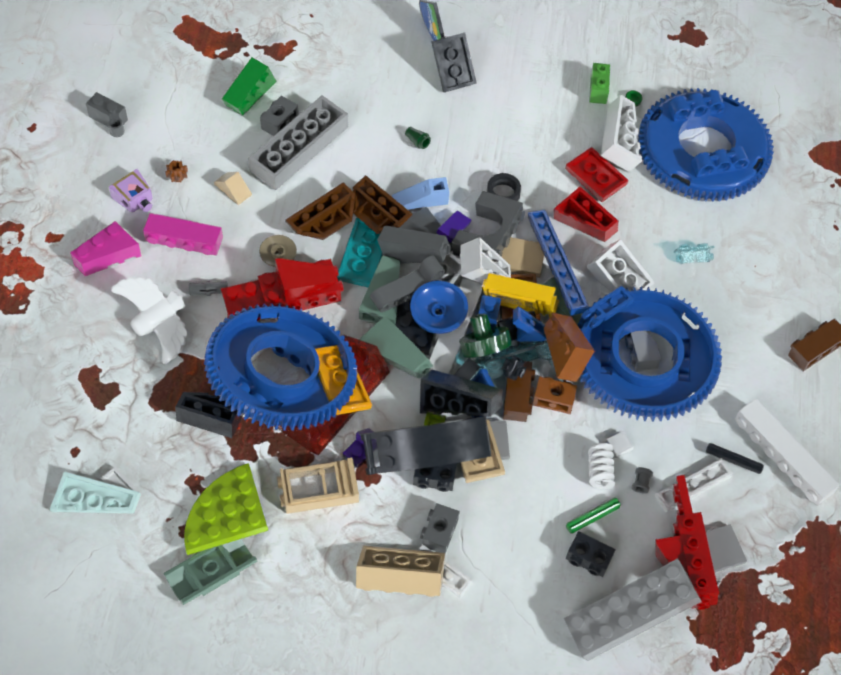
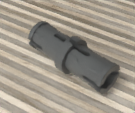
M227 281L189 283V294H207V296H211V294L221 293V288L228 287Z

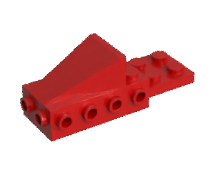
M277 258L275 259L276 272H266L259 275L258 280L221 288L228 317L230 314L234 315L236 311L241 313L242 308L248 310V307L251 306L255 309L257 304L259 307H262L263 304L269 307L271 303L273 306H278L280 303L281 307L287 305L288 308H293L295 306V309L300 310L302 308L303 311L340 302L341 292L344 291L342 281L337 279V276H339L337 266H333L331 259L309 263Z
M685 475L676 476V483L673 484L674 491H672L674 503H677L678 509L676 510V523L673 524V537L655 539V556L662 566L676 559L680 561L702 601L692 608L704 610L710 608L711 605H717L719 590L702 513H693Z

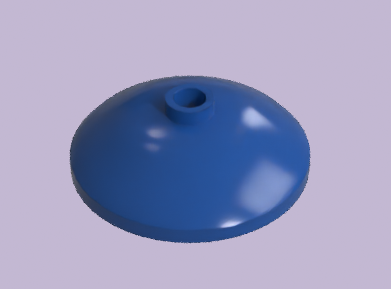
M431 281L423 284L415 291L411 299L410 310L414 321L422 329L431 333L443 334L452 332L463 324L468 313V302L465 294L456 285L446 281Z

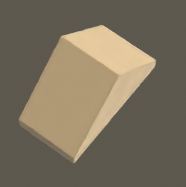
M227 172L214 182L237 205L252 195L239 172Z

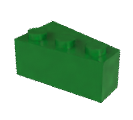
M251 57L222 97V100L227 107L243 116L277 81L268 66Z

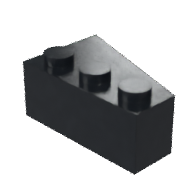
M183 392L175 406L177 422L229 438L233 437L244 414L242 413V415L237 416V409L231 411V405L225 407L226 400L220 401V396L209 395V393Z

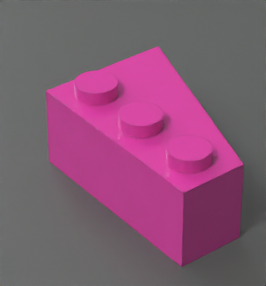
M116 221L70 252L73 264L84 276L108 268L107 266L115 263H124V260L134 256L136 258L141 257L139 244Z

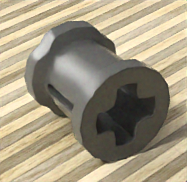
M644 467L636 468L635 483L632 485V490L646 494L650 489L649 481L653 477V472Z

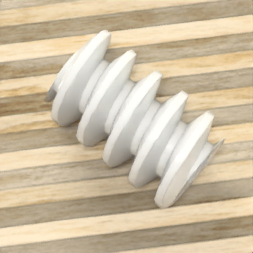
M596 444L588 450L589 482L595 488L608 489L615 485V482L612 481L615 479V475L613 474L614 467L612 465L614 460L612 458L614 454L611 452L613 450L611 444Z

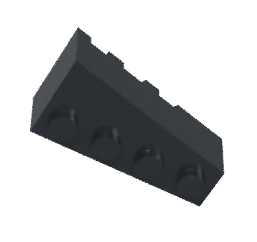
M432 369L421 378L420 414L433 412L440 415L442 413H451V415L467 414L468 416L491 417L502 407L503 389Z

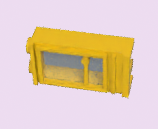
M492 273L488 274L487 279H484L482 284V290L486 296L501 299L500 306L512 309L519 306L526 312L535 311V314L541 313L543 316L548 314L549 317L557 311L559 300H557V296H554L555 287Z

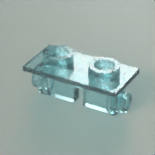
M708 243L697 244V247H690V244L679 245V248L674 251V253L679 254L676 255V262H680V264L694 263L693 256H696L697 263L710 262V260L714 259V254L710 253L714 246H708Z

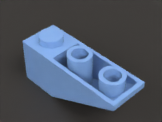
M446 177L428 179L397 192L392 197L407 210L448 205L449 188Z

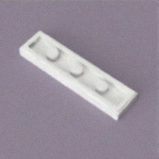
M722 458L685 477L690 499L732 477L733 473ZM673 484L655 494L656 499L665 512L677 507V503H674Z

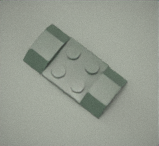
M239 539L203 550L164 572V576L180 603L185 605L198 596H204L237 577L242 570L258 561L249 552L243 540Z

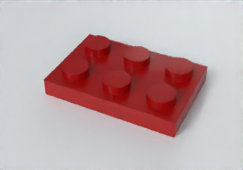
M590 147L567 163L565 167L573 177L601 202H604L625 187L629 181L593 147Z

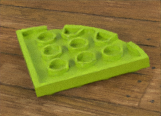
M249 463L238 466L212 482L198 497L192 506L185 526L184 542L187 555L268 531Z

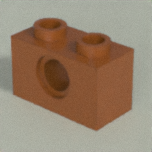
M539 376L533 406L571 415L578 385Z

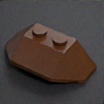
M365 175L353 186V192L355 193L353 214L376 234H380L384 226L400 228L412 216L409 210L368 176Z
M343 182L287 218L285 222L297 234L325 240L352 222L355 193Z

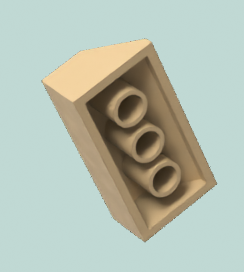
M363 546L356 567V588L365 591L380 590L386 593L401 592L407 595L440 596L445 553Z

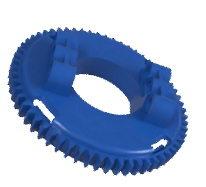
M692 88L690 92L684 89L683 94L677 91L676 95L672 92L671 96L666 95L665 99L660 98V102L656 101L655 106L651 105V109L647 110V114L644 115L639 128L638 142L641 148L639 154H641L642 160H644L643 164L647 165L646 169L651 170L650 175L655 174V180L660 179V184H666L665 188L671 187V192L677 190V194L681 192L684 194V197L686 195L691 196V199L698 197V201L700 198H704L705 202L707 199H711L713 202L715 198L719 202L722 198L727 201L729 197L734 199L735 195L740 197L741 194L751 191L757 184H760L768 172L774 153L772 151L774 148L772 145L773 140H771L772 134H769L770 129H766L767 124H762L763 118L758 119L760 114L754 115L755 109L749 110L750 105L744 106V101L739 103V98L733 100V95L726 97L725 92L721 95L718 90L711 89L707 92L706 88H704L703 92H700L699 88H697L696 92ZM709 127L722 133L730 142L731 149H719L713 153L703 152L693 157L682 147L679 135L685 130ZM762 158V162H759L757 168L753 169L758 159ZM673 174H677L685 179H688L690 181V185L688 186L687 183L682 182L675 177L671 178V176Z
M642 286L639 290L633 287L631 291L625 288L634 298V303L605 322L603 321L593 329L589 324L594 319L595 314L587 320H583L581 317L577 326L595 351L580 375V382H585L584 388L590 387L589 394L596 393L595 400L601 398V405L605 402L608 403L607 409L613 406L614 413L619 409L621 410V416L626 412L628 413V418H631L633 414L636 415V420L643 416L644 421L647 420V417H650L652 422H654L655 417H658L659 421H662L663 416L670 420L671 415L676 419L678 412L684 416L685 411L690 413L692 408L696 409L698 404L701 405L703 399L706 400L708 394H711L712 389L715 388L722 366L720 342H717L716 330L711 329L712 323H707L708 317L702 318L703 312L697 313L698 308H692L691 302L686 304L685 298L681 301L678 299L679 295L673 297L671 292L665 294L664 289L662 292H657V288L654 291H650L649 287L647 290H643ZM684 313L695 326L699 325L698 329H693L682 319ZM635 331H650L662 336L673 347V368L664 374L656 376L642 375L632 371L619 357V340Z
M271 303L269 307L265 304L259 307L257 304L255 309L251 306L248 307V310L242 308L241 313L236 311L234 315L230 314L229 318H225L223 322H220L209 338L204 365L205 371H207L206 377L209 378L208 383L212 384L211 389L216 390V396L220 395V401L226 400L225 407L231 405V411L238 410L237 416L243 413L245 414L244 420L250 417L252 418L251 423L258 420L259 426L264 423L267 425V428L274 426L275 430L279 426H282L283 430H286L287 426H290L291 430H294V426L301 430L303 425L309 429L310 423L316 427L317 422L323 424L324 419L330 421L331 416H336L337 409L341 411L342 406L349 402L357 381V365L352 347H348L349 342L344 341L345 336H340L339 330L334 331L335 326L330 327L329 321L323 322V317L318 319L316 314L311 315L309 311L307 313L303 312L302 308L297 310L295 306L293 308H288L287 305L281 307L280 303L278 306H273ZM260 317V319L278 317V321L260 323L257 321V318ZM337 345L339 347L338 351L341 354L340 358L343 369H347V380L340 394L329 402L317 375L320 361L315 349ZM271 347L277 356L288 358L292 365L304 368L310 377L294 385L276 384L255 370L251 358L258 351Z

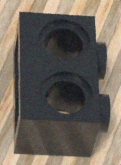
M457 463L415 469L413 485L421 489L435 488L441 492L453 491ZM426 471L429 473V475L425 476L420 473ZM446 474L449 478L445 479L440 477V475Z
M578 531L567 552L566 560L573 566L587 569L594 576L603 577L616 549ZM576 549H582L585 553L579 554ZM595 558H601L604 563L596 562Z

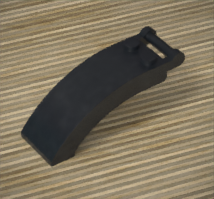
M483 416L360 434L361 441L364 442L367 463L366 475L441 466L492 456L487 420ZM371 439H376L380 464L378 467H375Z

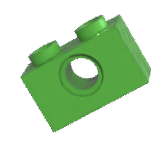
M593 63L590 76L589 103L606 104L610 85V64Z

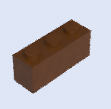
M835 318L829 322H823L816 331H809L804 339L794 341L790 346L791 350L788 356L804 372L841 347V324Z
M525 361L524 366L527 369L523 378L518 376L517 380H512L507 377L503 420L526 422L527 416L532 414L533 404L529 403V398H533L534 386H531V381L535 379V369H532L533 362Z

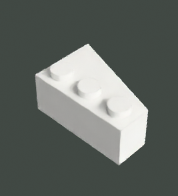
M480 237L460 245L461 276L483 284L484 279H487L489 273L511 278L510 264Z

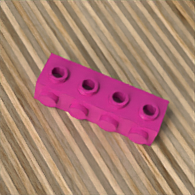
M153 213L149 214L143 230L145 241L151 244H161L170 248L176 247L186 251L201 252L205 255L217 256L223 240L222 227Z

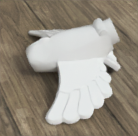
M130 276L120 280L118 284L111 287L112 292L126 297L139 309L140 312L131 321V326L138 336H144L154 331L161 342L162 363L167 364L175 359L183 351V345L186 343V337L189 334L185 328V323L176 314L185 307L182 296L173 290L169 293L168 297H164L158 285L153 283L149 277L144 279L140 276L136 278Z

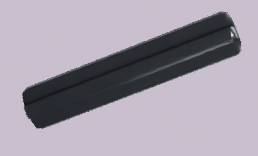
M709 443L706 448V453L757 474H761L764 465L740 454Z

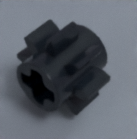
M512 356L511 359L506 358L502 365V369L505 370L503 374L512 380H517L518 376L523 378L527 369L524 366L525 361L517 356Z

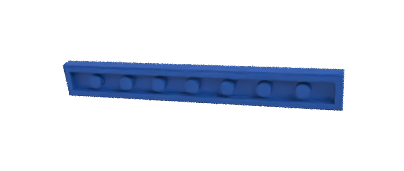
M546 210L528 212L529 222L570 315L584 313L589 309V305Z

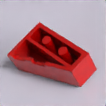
M578 187L554 208L555 220L603 242H606L618 232L619 221L582 187Z

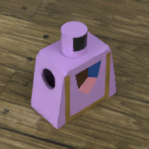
M135 169L109 186L111 198L130 212H135L139 208L144 212L151 210L153 206L150 203L153 199L151 189L138 169Z

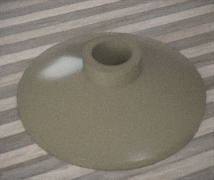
M273 235L261 243L259 253L264 263L276 267L275 259L277 258L294 260L297 248L289 237Z

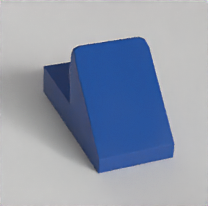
M519 306L513 310V324L517 327L518 342L545 341L547 339L544 323Z

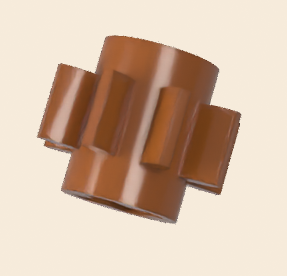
M173 160L169 165H166V178L170 177L171 182L181 183L184 178H187L188 168L187 165L183 166L182 161Z

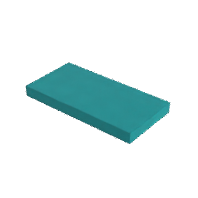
M359 218L355 219L338 270L339 276H337L338 281L341 280L345 283L368 288L383 253L378 243L380 234H376Z

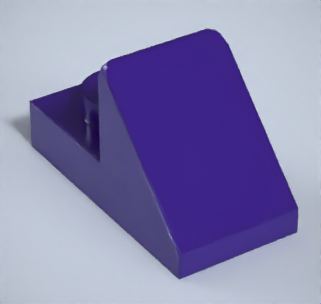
M370 428L358 431L356 433V440L343 452V457L345 459L352 458L353 464L357 468L366 460L364 442L361 441L360 434L374 432ZM371 439L374 452L377 449L376 439Z

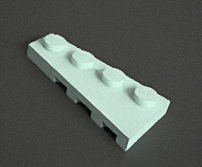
M64 472L50 511L134 513L141 494L134 490Z

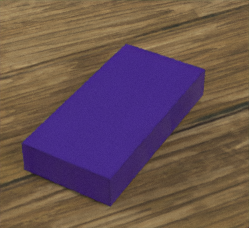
M457 210L438 228L436 233L446 236L447 240L452 243L458 231H464L472 220Z

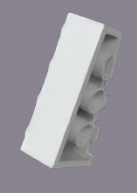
M620 95L607 109L601 156L630 172L642 162V156L639 155L641 148L640 143L637 142V135L639 133L635 126L637 121L635 103Z

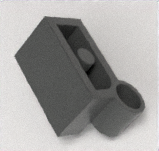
M96 92L86 103L89 117L109 127L110 134L113 137H121L124 134L123 125L128 121L125 106Z

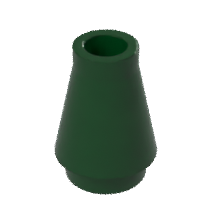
M411 126L405 131V135L409 137L417 148L426 149L429 146L431 138L428 133Z

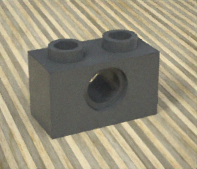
M281 95L272 102L271 107L266 112L261 114V129L273 136L276 135L299 115L298 104Z
M436 503L435 509H430L427 517V521H429L428 527H423L420 535V539H423L422 544L430 550L446 554L459 520L460 511ZM442 526L444 529L438 531L434 527Z

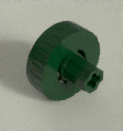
M485 313L470 318L474 332L465 335L459 340L462 354L467 358L493 354L506 349L512 344L508 328L505 326L491 327L488 315Z

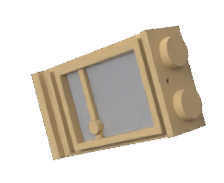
M352 458L289 469L281 468V476L277 477L278 489H283V495H280L281 507L286 508V514L359 503V492Z

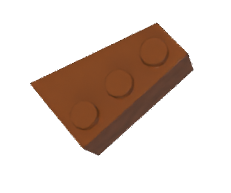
M552 313L545 324L544 331L557 378L577 382L595 350L571 316Z

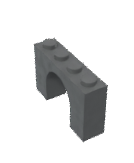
M482 191L475 203L476 216L493 220L499 223L501 227L495 233L484 236L459 230L452 241L453 254L456 256L461 254L460 245L480 237L502 257V251L505 247H508L510 237L517 231L518 223L524 219L525 211H523L522 202Z

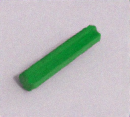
M612 498L567 522L566 528L569 533H574L619 509L621 504L617 498Z

